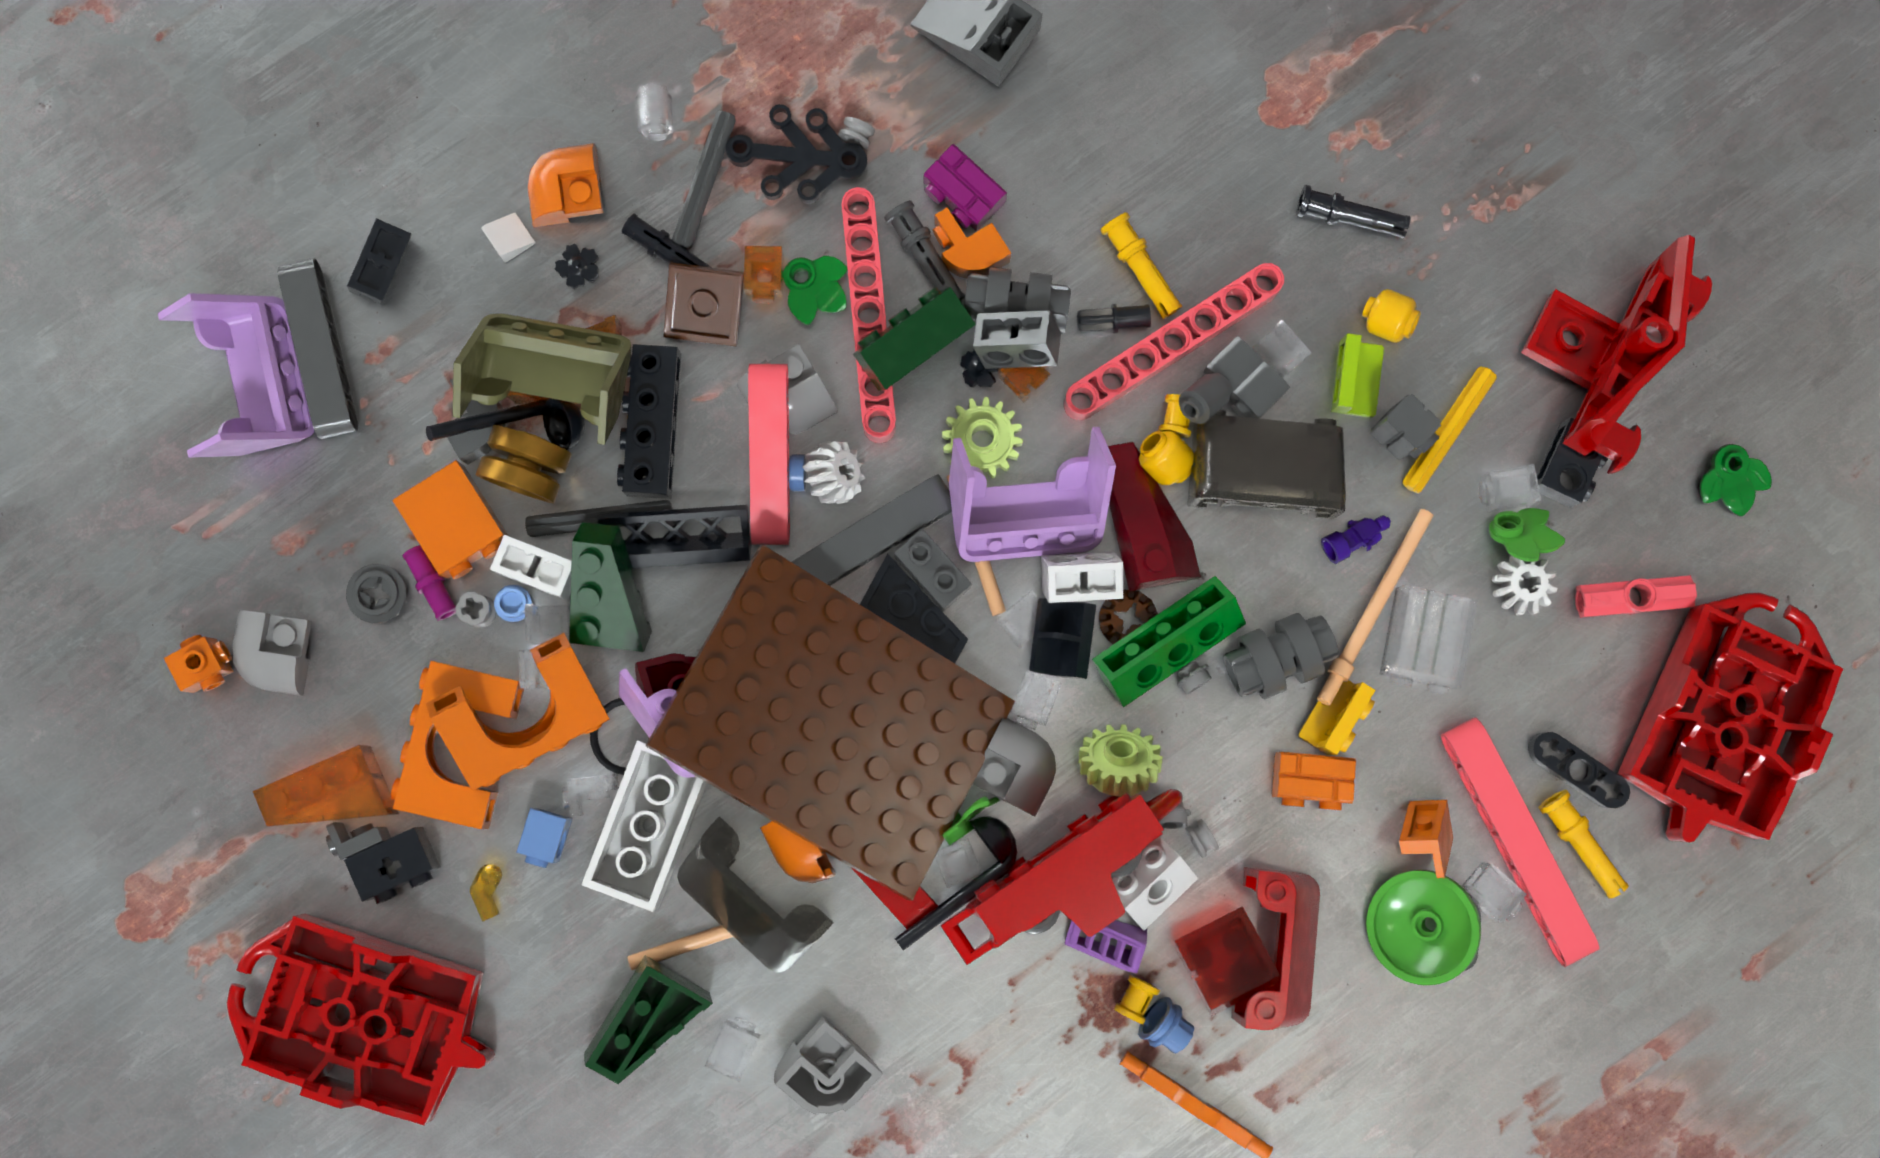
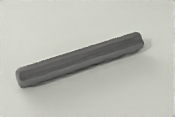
M719 110L716 112L672 240L684 249L689 250L692 248L726 150V144L730 139L736 122L735 116L726 111Z
M669 500L534 515L526 517L525 528L527 535L530 537L577 532L582 522L598 524L597 518L599 514L673 510ZM618 524V525H611V526H619V527H621V526H623V525H622V524Z

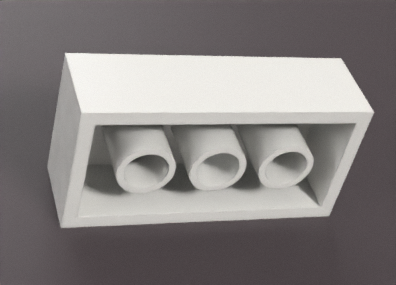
M637 740L581 885L654 912L659 910L707 782L697 776L690 778L679 776L671 769L663 756L645 746L646 742ZM647 818H653L656 821V830L652 833L644 829L643 824Z

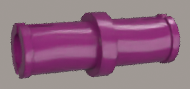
M420 545L407 550L402 557L407 562L417 581L415 588L418 593L424 594L435 614L436 620L441 621L456 613V605L444 585L445 578L439 576Z

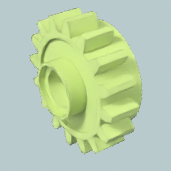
M984 397L982 406H977L974 399L971 398L969 399V409L964 410L959 405L955 407L957 419L953 417L946 418V424L952 429L942 431V438L950 440V443L943 446V452L952 453L953 439L961 438L971 466L980 468L984 473L988 472L993 479L996 478V469L999 467L1005 472L1009 470L1008 458L1017 461L1019 454L1012 448L1020 447L1023 444V439L1014 437V434L1021 431L1022 426L1021 424H1011L1015 415L1013 410L1006 414L1001 412L1003 402L999 401L995 407H990L989 398ZM978 431H986L991 435L993 441L989 446L979 447L972 441L973 434Z
M1125 724L1121 725L1120 730H1114L1111 725H1106V732L1104 733L1094 729L1092 738L1084 737L1083 747H1080L1078 763H1080V774L1087 775V783L1089 785L1092 784L1100 792L1108 795L1122 796L1128 793L1129 796H1133L1142 790L1147 791L1149 783H1156L1158 781V773L1161 772L1163 756H1160V745H1152V735L1141 737L1140 728H1136L1133 732L1127 731Z

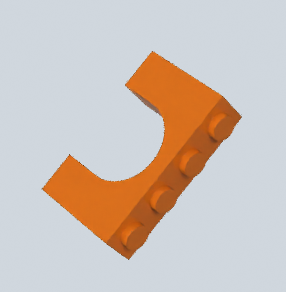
M565 633L530 650L540 673L550 689L548 708L542 718L533 726L513 733L499 732L489 728L476 714L461 685L426 703L432 723L472 791L479 787L493 785L502 775L514 769H523L529 766L535 758L548 751L562 749L571 739L583 733H592L598 730L604 722L610 720Z
M430 661L429 668L425 667L419 681V689L423 690L420 704L414 705L410 716V726H413L411 739L404 743L401 751L400 762L404 763L401 778L397 777L392 786L391 799L395 800L393 809L481 830L489 829L498 792L483 788H477L472 791L469 785L458 783L442 772L434 754V742L438 731L429 717L426 703L461 685L474 710L517 719L526 683Z

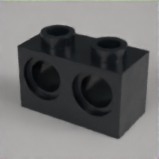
M1572 417L1560 423L1531 486V490L1570 508L1582 503V501H1588L1596 486V482L1592 481L1597 468L1601 469L1608 460V458L1595 451H1591L1586 457L1582 456L1577 451L1562 444L1574 421ZM1562 472L1571 476L1573 480L1571 490L1566 489L1561 484L1560 475Z

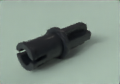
M1112 304L1111 308L1079 310L1077 312V327L1080 332L1113 330V333H1118V329L1151 327L1150 306L1145 304L1143 306L1117 307L1116 304Z

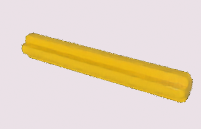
M1482 366L1476 369L1442 420L1441 426L1435 432L1439 439L1425 453L1422 452L1402 480V484L1408 490L1415 493L1422 492L1496 381L1497 375L1491 369Z

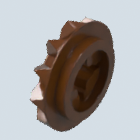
M1124 589L1123 599L1105 600L1099 612V625L1105 638L1110 643L1115 644L1141 626V624H1132L1123 634L1124 621L1115 615L1114 612L1118 614L1120 612L1127 613L1134 604V617L1142 623H1146L1158 615L1152 599L1140 591L1129 592V590Z

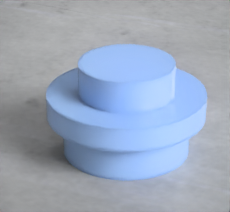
M505 586L495 597V611L505 621L519 622L525 619L531 612V595L521 586Z

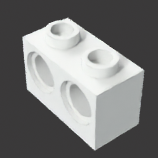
M507 535L503 536L490 567L491 571L568 601L571 594V560Z
M1115 551L1041 556L1042 593L1049 603L1123 599V561Z

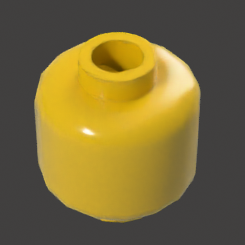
M1385 289L1379 293L1377 298L1369 297L1362 317L1367 318L1366 328L1369 333L1392 343H1398L1404 337L1409 339L1412 336L1420 319L1421 312L1416 310L1417 304L1413 298L1390 289Z
M1155 431L1145 438L1140 446V465L1157 483L1161 485L1178 484L1190 476L1192 472L1191 467L1195 459L1194 452L1178 434L1173 431Z

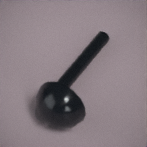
M549 398L548 400H539L426 427V436L429 441H434L493 427V425H502L543 415L544 428L550 442L565 450H569L576 446L583 436L585 423L577 405L572 402Z
M986 816L970 821L979 837L998 862L897 936L895 940L903 951L975 898L974 891L992 879L995 882L998 881L1015 865L1018 853L1016 839L1010 828L1002 820Z

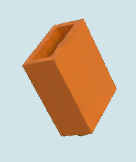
M457 460L392 500L439 576L446 579L450 577L454 580L461 578L473 569L472 563L482 557L485 559L494 557L503 536H508L465 466Z

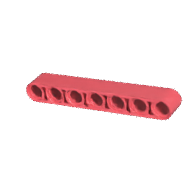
M860 187L848 190L842 198L855 352L861 348L858 342L874 330H877L880 334L887 328L875 201L873 195L868 190ZM856 202H863L869 207L861 215L851 213L849 208ZM860 237L867 238L872 242L871 247L864 251L856 250L852 244ZM862 273H870L876 278L875 282L868 287L858 285L855 280ZM864 309L876 310L879 313L878 319L872 323L861 321L859 315ZM856 360L862 424L865 436L874 443L882 444L888 442L896 432L893 387H889L878 396L868 394L865 389L871 380ZM883 416L887 418L890 422L888 429L880 433L871 430L869 423L874 417Z
M1272 263L1258 265L1075 382L1068 389L1064 399L1066 414L1074 420L1083 421L1090 418L1271 302L1284 284L1282 270ZM1260 276L1269 278L1272 281L1273 289L1270 291L1261 289L1257 285L1256 278ZM1226 297H1238L1242 301L1243 309H1230L1227 306ZM1199 315L1209 317L1213 328L1209 330L1200 329L1196 325L1195 317ZM1167 335L1178 336L1181 339L1182 348L1178 350L1168 348L1164 342V337ZM1138 354L1148 356L1152 362V367L1149 369L1138 368L1134 364L1133 357ZM1106 374L1117 375L1121 380V387L1117 389L1107 388L1102 381V377ZM1077 393H1083L1089 397L1091 406L1086 409L1076 408L1071 401V397Z
M1474 717L1441 734V740L1447 754L1556 959L1563 967H1567L1598 951L1599 943L1482 723Z

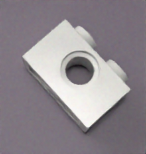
M1159 836L1142 850L1140 863L1131 874L1124 877H1114L1112 881L1125 912L1144 931L1199 878L1182 857Z

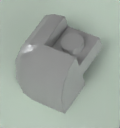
M799 344L769 362L764 360L760 363L788 364L789 434L795 435L806 431L838 412L823 381L814 370ZM747 372L738 381L737 387L748 404Z
M239 610L232 651L233 663L240 676L251 686L263 690L303 696L310 659L306 658L312 621Z
M1002 718L984 753L985 761L973 784L1035 817L1054 780L1056 773L1055 755L1048 742L1037 733L1009 718Z
M822 1017L799 1043L794 1041L784 1053L775 1070L774 1083L803 1109L815 1115L816 1113L830 1114L840 1110L846 1112L864 1096L883 1073L848 1036L845 1037Z

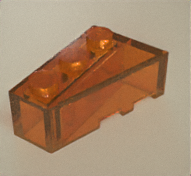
M357 745L252 791L266 826H283L399 814L398 810L393 809L394 800L391 799L387 783L372 747L369 745Z

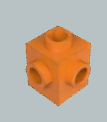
M192 636L180 643L181 649L164 657L181 692L195 693L200 689L204 692L210 691L225 682L223 677L234 672L229 663L232 660V655L225 643L206 636Z

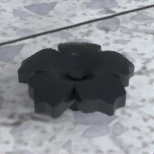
M576 244L567 245L566 251L562 253L565 260L555 262V271L562 278H567L566 285L573 289L584 286V278L588 282L594 283L599 277L598 266L594 264L599 257L594 249L583 248L580 253Z
M974 348L973 352L968 351L961 357L960 366L967 369L962 373L965 384L973 388L976 385L991 388L996 383L992 373L998 372L999 368L985 369Z

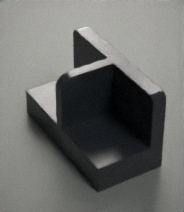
M1046 598L1038 599L1029 666L1030 672L1062 678L1087 679L1096 612L1095 604L1085 602L1049 603Z

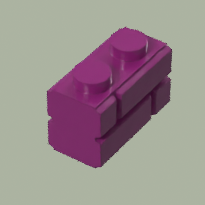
M952 144L923 175V183L926 185L924 188L925 193L937 204H940L942 201L953 210L951 214L956 222L965 229L970 225L976 232L979 231L990 217L1004 205L1007 199V192L955 144Z

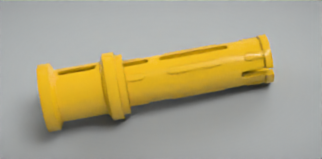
M1124 212L1105 224L1100 231L1102 235L1109 237L1117 249L1119 261L1127 262L1164 320L1183 306L1173 294L1145 250L1147 248L1146 240L1139 238L1128 221L1130 218L1129 214Z
M1562 790L1543 801L1538 808L1542 814L1547 813L1559 830L1557 832L1558 837L1565 842H1570L1602 887L1608 899L1619 896L1621 893L1618 889L1620 888L1625 892L1629 887L1628 883L1624 881L1588 830L1590 826L1589 820L1586 816H1581L1569 800L1570 793L1567 790Z

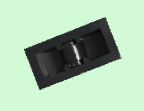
M413 827L344 860L361 901L374 899L376 904L396 897L398 895L396 888L407 883L410 884L411 888H414L432 880L431 872L441 868L423 827ZM393 861H399L402 867L398 868L396 873L390 874L387 868L393 865Z

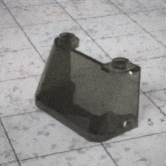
M1219 410L1207 422L1202 424L1194 423L1192 450L1194 452V463L1191 467L1192 472L1189 478L1187 507L1206 508L1207 504H1218V500H1220L1219 507L1238 505L1301 511L1300 514H1309L1315 510V518H1337L1345 512L1346 503L1343 428L1336 426L1337 421L1333 419L1319 418L1315 419L1314 423L1226 416L1225 410Z
M719 816L704 832L678 869V882L689 896L765 967L775 972L787 971L800 960L834 922L820 909L808 904L797 906L785 919L777 914L729 869L736 862L735 856L739 851L740 842L734 829Z

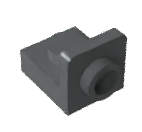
M333 822L326 825L329 833L326 836L327 845L332 854L339 856L340 860H345L391 838L387 827L374 828L372 823L350 832L352 835L351 839L343 823Z

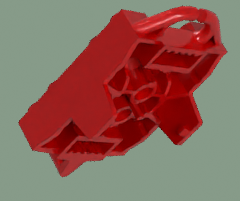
M1759 592L1744 593L1690 608L1617 773L1626 781L1670 808L1666 837L1670 841L1694 842L1707 824L1751 839L1770 840L1797 781L1817 773L1833 737V733L1822 729L1821 725L1833 700L1844 668L1835 665L1816 625L1807 614L1797 607L1789 605L1784 611L1783 618L1789 620L1798 628L1801 636L1798 645L1744 620V615L1752 608H1762L1773 612L1779 602V599ZM1725 627H1728L1706 679L1703 681L1702 678ZM1747 672H1752L1753 675L1749 684L1742 685ZM1739 695L1746 701V710L1743 714L1736 708V699ZM1682 723H1686L1672 756L1668 757ZM1724 729L1729 731L1732 739L1728 748L1721 742V733ZM1785 732H1791L1780 757L1776 752ZM1711 755L1716 757L1712 769H1705Z
M308 914L293 916L291 920L257 940L244 952L238 963L237 971L251 974L256 962L260 958L267 955L277 957L257 1016H251L244 1008L243 999L246 987L231 983L229 988L227 1009L243 1055L241 1065L301 1086L300 1096L336 1108L362 1106L425 1126L435 1118L459 1067L480 1069L495 1058V1052L492 1048L471 1036L484 972ZM295 952L300 953V954H303V955H306V956H309V957H312V958H315V959H318V960H321V961H324V962H328V963H331V964H334V965H337V966H340V967H343V968H346V969H349V970H352V971H354V972H350V971H347V970H344V969H341V968H338V967H335V966H332V965H329V964H325V963H322V962H319V961H316V960H313V959H310V958H307V957H304V956L295 954ZM377 960L391 964L398 963L390 974L372 968V965H376ZM396 986H400V987H403V988H407V989H410V990H413V991H416V992H419V993H422V994H425V995H428V996H431V997H434V998H429V997H426V996H423V995H420V994H417V993H414V992H411V991H407V990L398 988V987H396ZM312 997L325 1001L321 1006L310 1004ZM339 1003L346 1005L350 1011V1019L347 1023L339 1021L336 1016V1008ZM375 1015L382 1017L386 1021L387 1029L384 1035L377 1034L372 1028V1020ZM402 1027L415 1031L414 1035L407 1036L401 1034ZM335 1064L354 1070V1085L326 1075Z

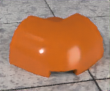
M594 143L554 149L542 154L532 166L528 178V196L533 227L570 222L569 218L604 213L597 148Z
M773 821L760 827L776 862L788 876L800 882L816 883L836 875L823 850Z

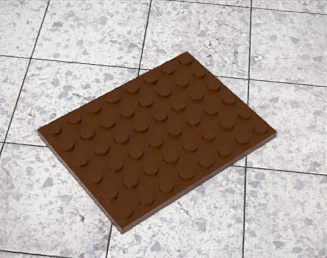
M761 545L645 746L904 899L913 900L945 839L942 834L951 827L985 761L984 753L1002 718L1007 719L1015 701L770 548Z

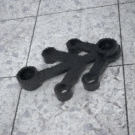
M782 104L775 105L770 110V121L773 127L785 134L794 147L753 143L751 138L742 134L731 137L726 144L728 159L737 167H746L754 159L792 163L777 176L769 175L762 180V193L769 200L780 198L784 189L814 166L829 168L815 180L805 179L799 183L797 188L798 197L805 204L815 203L820 193L840 178L852 180L860 177L867 167V155L862 147L854 143H844L828 124L827 114L819 108H814L807 113L806 125L812 133L820 135L831 151L816 150L793 122L790 109ZM779 112L787 114V119L783 122H777L774 117ZM815 116H820L824 120L819 126L812 125L810 121ZM743 143L747 146V149L743 153H736L734 151L735 145ZM846 155H852L856 161L852 165H845L842 159ZM769 183H777L779 189L776 192L769 193L766 191V186ZM805 187H813L816 190L814 195L811 197L804 196L802 190Z

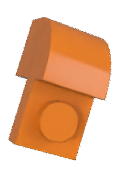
M948 207L935 214L934 225L936 227L932 231L942 248L949 247L948 250L942 253V260L948 270L954 275L968 279V275L971 273L989 275L990 267L1002 268L1010 263L1011 252L993 223L966 237Z

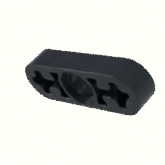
M1543 732L1536 734L1530 740L1528 752L1536 764L1598 806L1603 808H1619L1628 801L1630 787L1624 778L1559 734ZM1552 741L1551 748L1559 755H1566L1568 750L1570 754L1562 762L1552 755L1543 757L1544 750L1540 747L1541 742L1547 743ZM1577 759L1584 761L1588 767V775L1582 781L1573 779L1569 771L1571 763ZM1595 780L1604 785L1615 784L1614 791L1618 794L1617 798H1608L1606 800L1607 792L1598 785H1592L1589 790L1588 786L1593 784Z

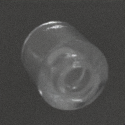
M647 83L641 85L638 88V94L635 96L637 132L645 136V139L649 141L664 140L667 138V135L674 131L672 96L668 93V88L664 84Z

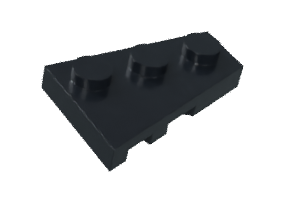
M887 553L860 605L951 662L956 663L968 638Z

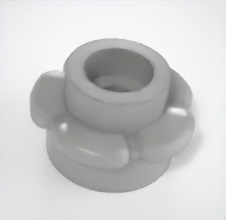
M1197 662L1188 665L1178 673L1181 679L1177 682V686H1182L1186 694H1190L1212 679L1206 670L1209 666L1207 664L1199 666Z
M1181 802L1159 823L1163 828L1167 829L1186 827L1187 816L1191 815V811L1185 809L1183 802Z

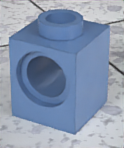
M530 808L516 853L526 855V863L547 868L548 862H559L573 819L539 808Z

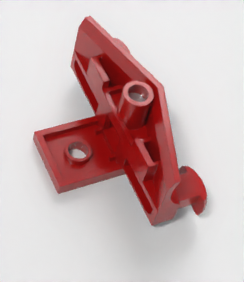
M1691 235L1677 238L1648 266L1621 324L1555 289L1549 295L1521 352L1525 356L1588 389L1562 444L1584 456L1588 455L1591 451H1595L1612 460L1607 471L1608 474H1614L1623 470L1634 458L1641 443V429L1637 424L1629 429L1616 421L1639 390L1685 347L1687 322L1693 320L1704 309L1711 295V278L1706 275L1699 279L1692 275L1695 237ZM1563 331L1575 334L1578 338V346L1567 344L1563 338Z

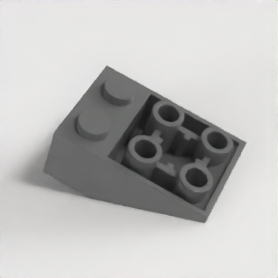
M928 0L910 26L999 87L1040 31L1043 14L1023 0Z

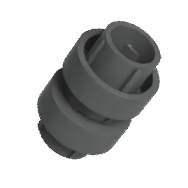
M990 267L989 275L977 273L968 275L964 307L975 324L977 314L1050 310L1061 334L1065 333L1071 289L1066 285L1052 284V275L1030 272L1028 283L1011 281L1012 269Z
M1295 613L1276 621V634L1269 637L1260 628L1237 638L1238 649L1230 651L1223 656L1227 673L1239 696H1247L1258 692L1263 699H1267L1286 691V678L1294 675L1303 684L1324 675V663L1332 661L1339 656L1335 637L1324 617L1320 615L1305 620L1301 614Z

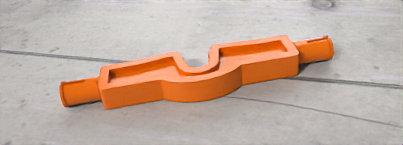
M1129 1051L1125 1053L1119 1065L1140 1077L1142 1081L1243 1148H1247L1261 1158H1269L1273 1151V1146L1268 1145L1253 1135L1251 1131L1209 1103H1204L1188 1089L1150 1064H1146Z

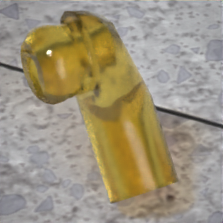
M493 864L484 865L478 870L469 890L482 922L500 914L492 896L502 879V871L497 865Z

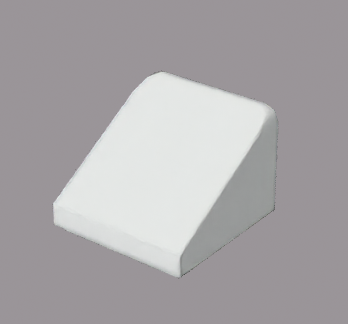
M516 213L481 227L505 263L536 244Z

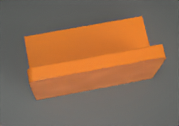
M1447 800L1409 801L1399 839L1401 854H1432L1436 877L1445 878L1453 843Z

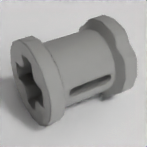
M467 592L462 595L455 607L459 620L476 628L489 626L495 620L497 614L493 600L477 592ZM474 602L483 605V609L478 611L479 618L469 614L470 611L474 610Z

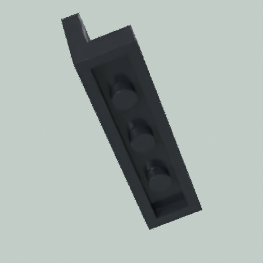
M748 505L599 514L597 518L598 524H622L632 532L624 540L632 568L750 561L752 545ZM740 516L742 532L726 533L717 525L724 517ZM697 519L706 526L700 535L692 536L680 527L687 520ZM650 522H660L669 531L662 538H652L643 529Z

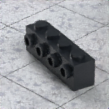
M633 344L632 355L627 377H630L629 391H624L622 398V411L628 414L627 428H621L620 450H625L624 464H619L617 470V485L622 487V492L627 497L672 499L682 355L678 347Z

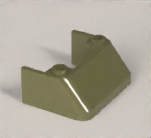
M495 313L487 315L480 321L453 363V417L461 418L471 400L478 401L483 405H495L505 399L510 391L581 404L582 417L591 424L598 426L597 444L605 445L619 417L631 358V341L618 334L509 314Z

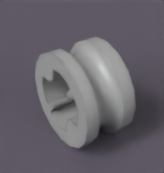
M845 117L843 123L846 127L845 129H840L838 136L846 143H854L862 147V149H867L870 144L868 137L874 135L875 129L860 119Z
M1201 819L1197 821V827L1191 828L1189 826L1185 830L1196 851L1203 858L1207 856V850L1213 849L1215 851L1219 849V846L1210 829Z

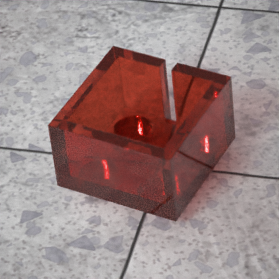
M1243 906L1174 941L1175 949L1190 978H1195V987L1211 1017L1251 997L1254 993L1265 990L1279 982L1280 974Z

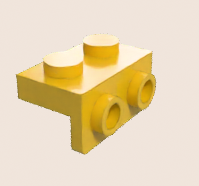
M1349 680L1348 682H1343L1330 706L1317 700L1298 732V737L1328 756L1337 755L1339 751L1346 752L1355 738L1356 733L1352 732V729L1358 719L1364 720L1375 704L1371 697L1376 690L1363 682L1357 684Z

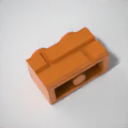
M1275 752L1272 797L1282 798L1281 805L1304 807L1305 800L1319 801V809L1342 810V803L1352 804L1354 800L1356 758Z

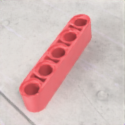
M749 364L751 545H789L788 364Z

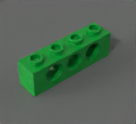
M1214 576L1092 660L1105 686L1124 708L1246 625L1236 597Z

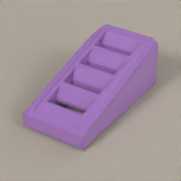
M1072 920L1070 921L1064 942L1065 945L1122 970L1138 973L1147 944V929L1143 931L1138 926L1115 920L1099 931L1103 936L1101 942L1094 940L1096 934L1092 937H1080L1081 929ZM1111 938L1117 940L1116 946L1109 945ZM1125 945L1132 946L1131 950L1124 949Z

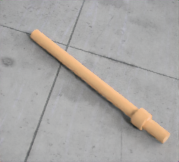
M1420 509L1341 655L1332 661L1327 670L1330 675L1317 697V700L1330 706L1342 683L1348 682L1355 669L1352 664L1434 516L1428 510Z

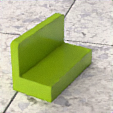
M1347 333L1339 342L1331 412L1373 418L1377 412L1384 347L1377 344L1362 343V335Z

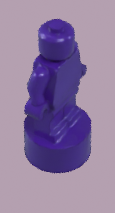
M1384 515L1375 520L1371 518H1363L1359 521L1350 520L1347 525L1348 530L1342 533L1335 531L1321 539L1322 548L1328 559L1332 563L1338 564L1349 558L1353 551L1362 546L1366 547V551H1370L1372 546L1382 539L1381 532L1390 528L1391 520Z

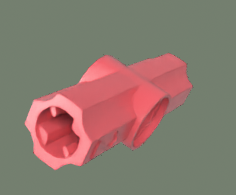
M1691 575L1578 585L1576 586L1575 605L1580 618L1619 614L1632 615L1641 612L1693 608L1697 598L1696 584L1693 582ZM1632 587L1637 589L1641 595V602L1638 606L1633 604L1629 597Z

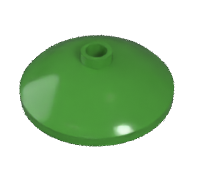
M1412 870L1398 874L1386 881L1377 890L1368 908L1366 921L1367 935L1375 956L1389 972L1406 982L1417 985H1437L1450 981L1468 968L1478 952L1481 940V922L1477 908L1464 888L1447 876L1445 878H1437L1436 872L1430 870ZM1427 917L1435 921L1436 928L1434 931L1426 927L1425 920Z

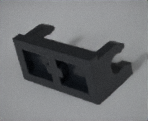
M376 218L347 284L349 292L361 296V294L367 296L375 303L380 304L381 301L383 302L412 233Z

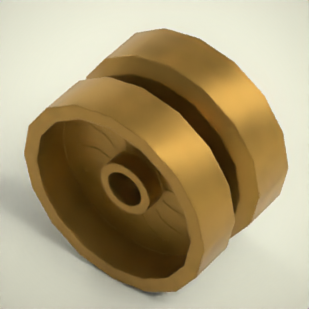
M493 425L487 444L493 451L506 456L507 459L490 455L483 456L475 475L510 491L554 504L560 484L556 479L542 473L541 470L557 474L566 472L572 454L552 444L550 441L531 433Z

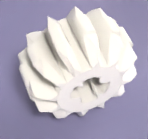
M823 442L806 454L808 463L802 467L808 473V478L804 482L810 483L812 486L811 495L819 496L821 503H845L861 492L860 482L865 477L860 472V467L864 463L857 461V450H850L847 442Z
M1511 555L1509 563L1503 561L1498 564L1497 567L1502 575H1494L1491 580L1495 584L1501 585L1500 589L1493 591L1494 597L1503 595L1505 597L1501 608L1505 610L1514 605L1515 615H1523L1526 609L1531 615L1539 613L1540 605L1547 607L1552 603L1547 594L1556 593L1558 588L1555 585L1548 584V580L1556 577L1557 573L1555 571L1545 573L1544 569L1547 566L1548 560L1541 559L1535 563V561H1523ZM1528 579L1530 587L1521 589L1519 581Z

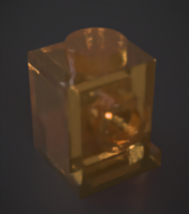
M745 246L744 292L746 296H752V301L755 303H774L775 297H783L784 253L782 246ZM764 273L772 276L770 282H759L758 278Z
M1051 366L1001 368L998 378L1025 403L1031 394L1029 388L1032 386L1037 390L1051 376L1048 372Z

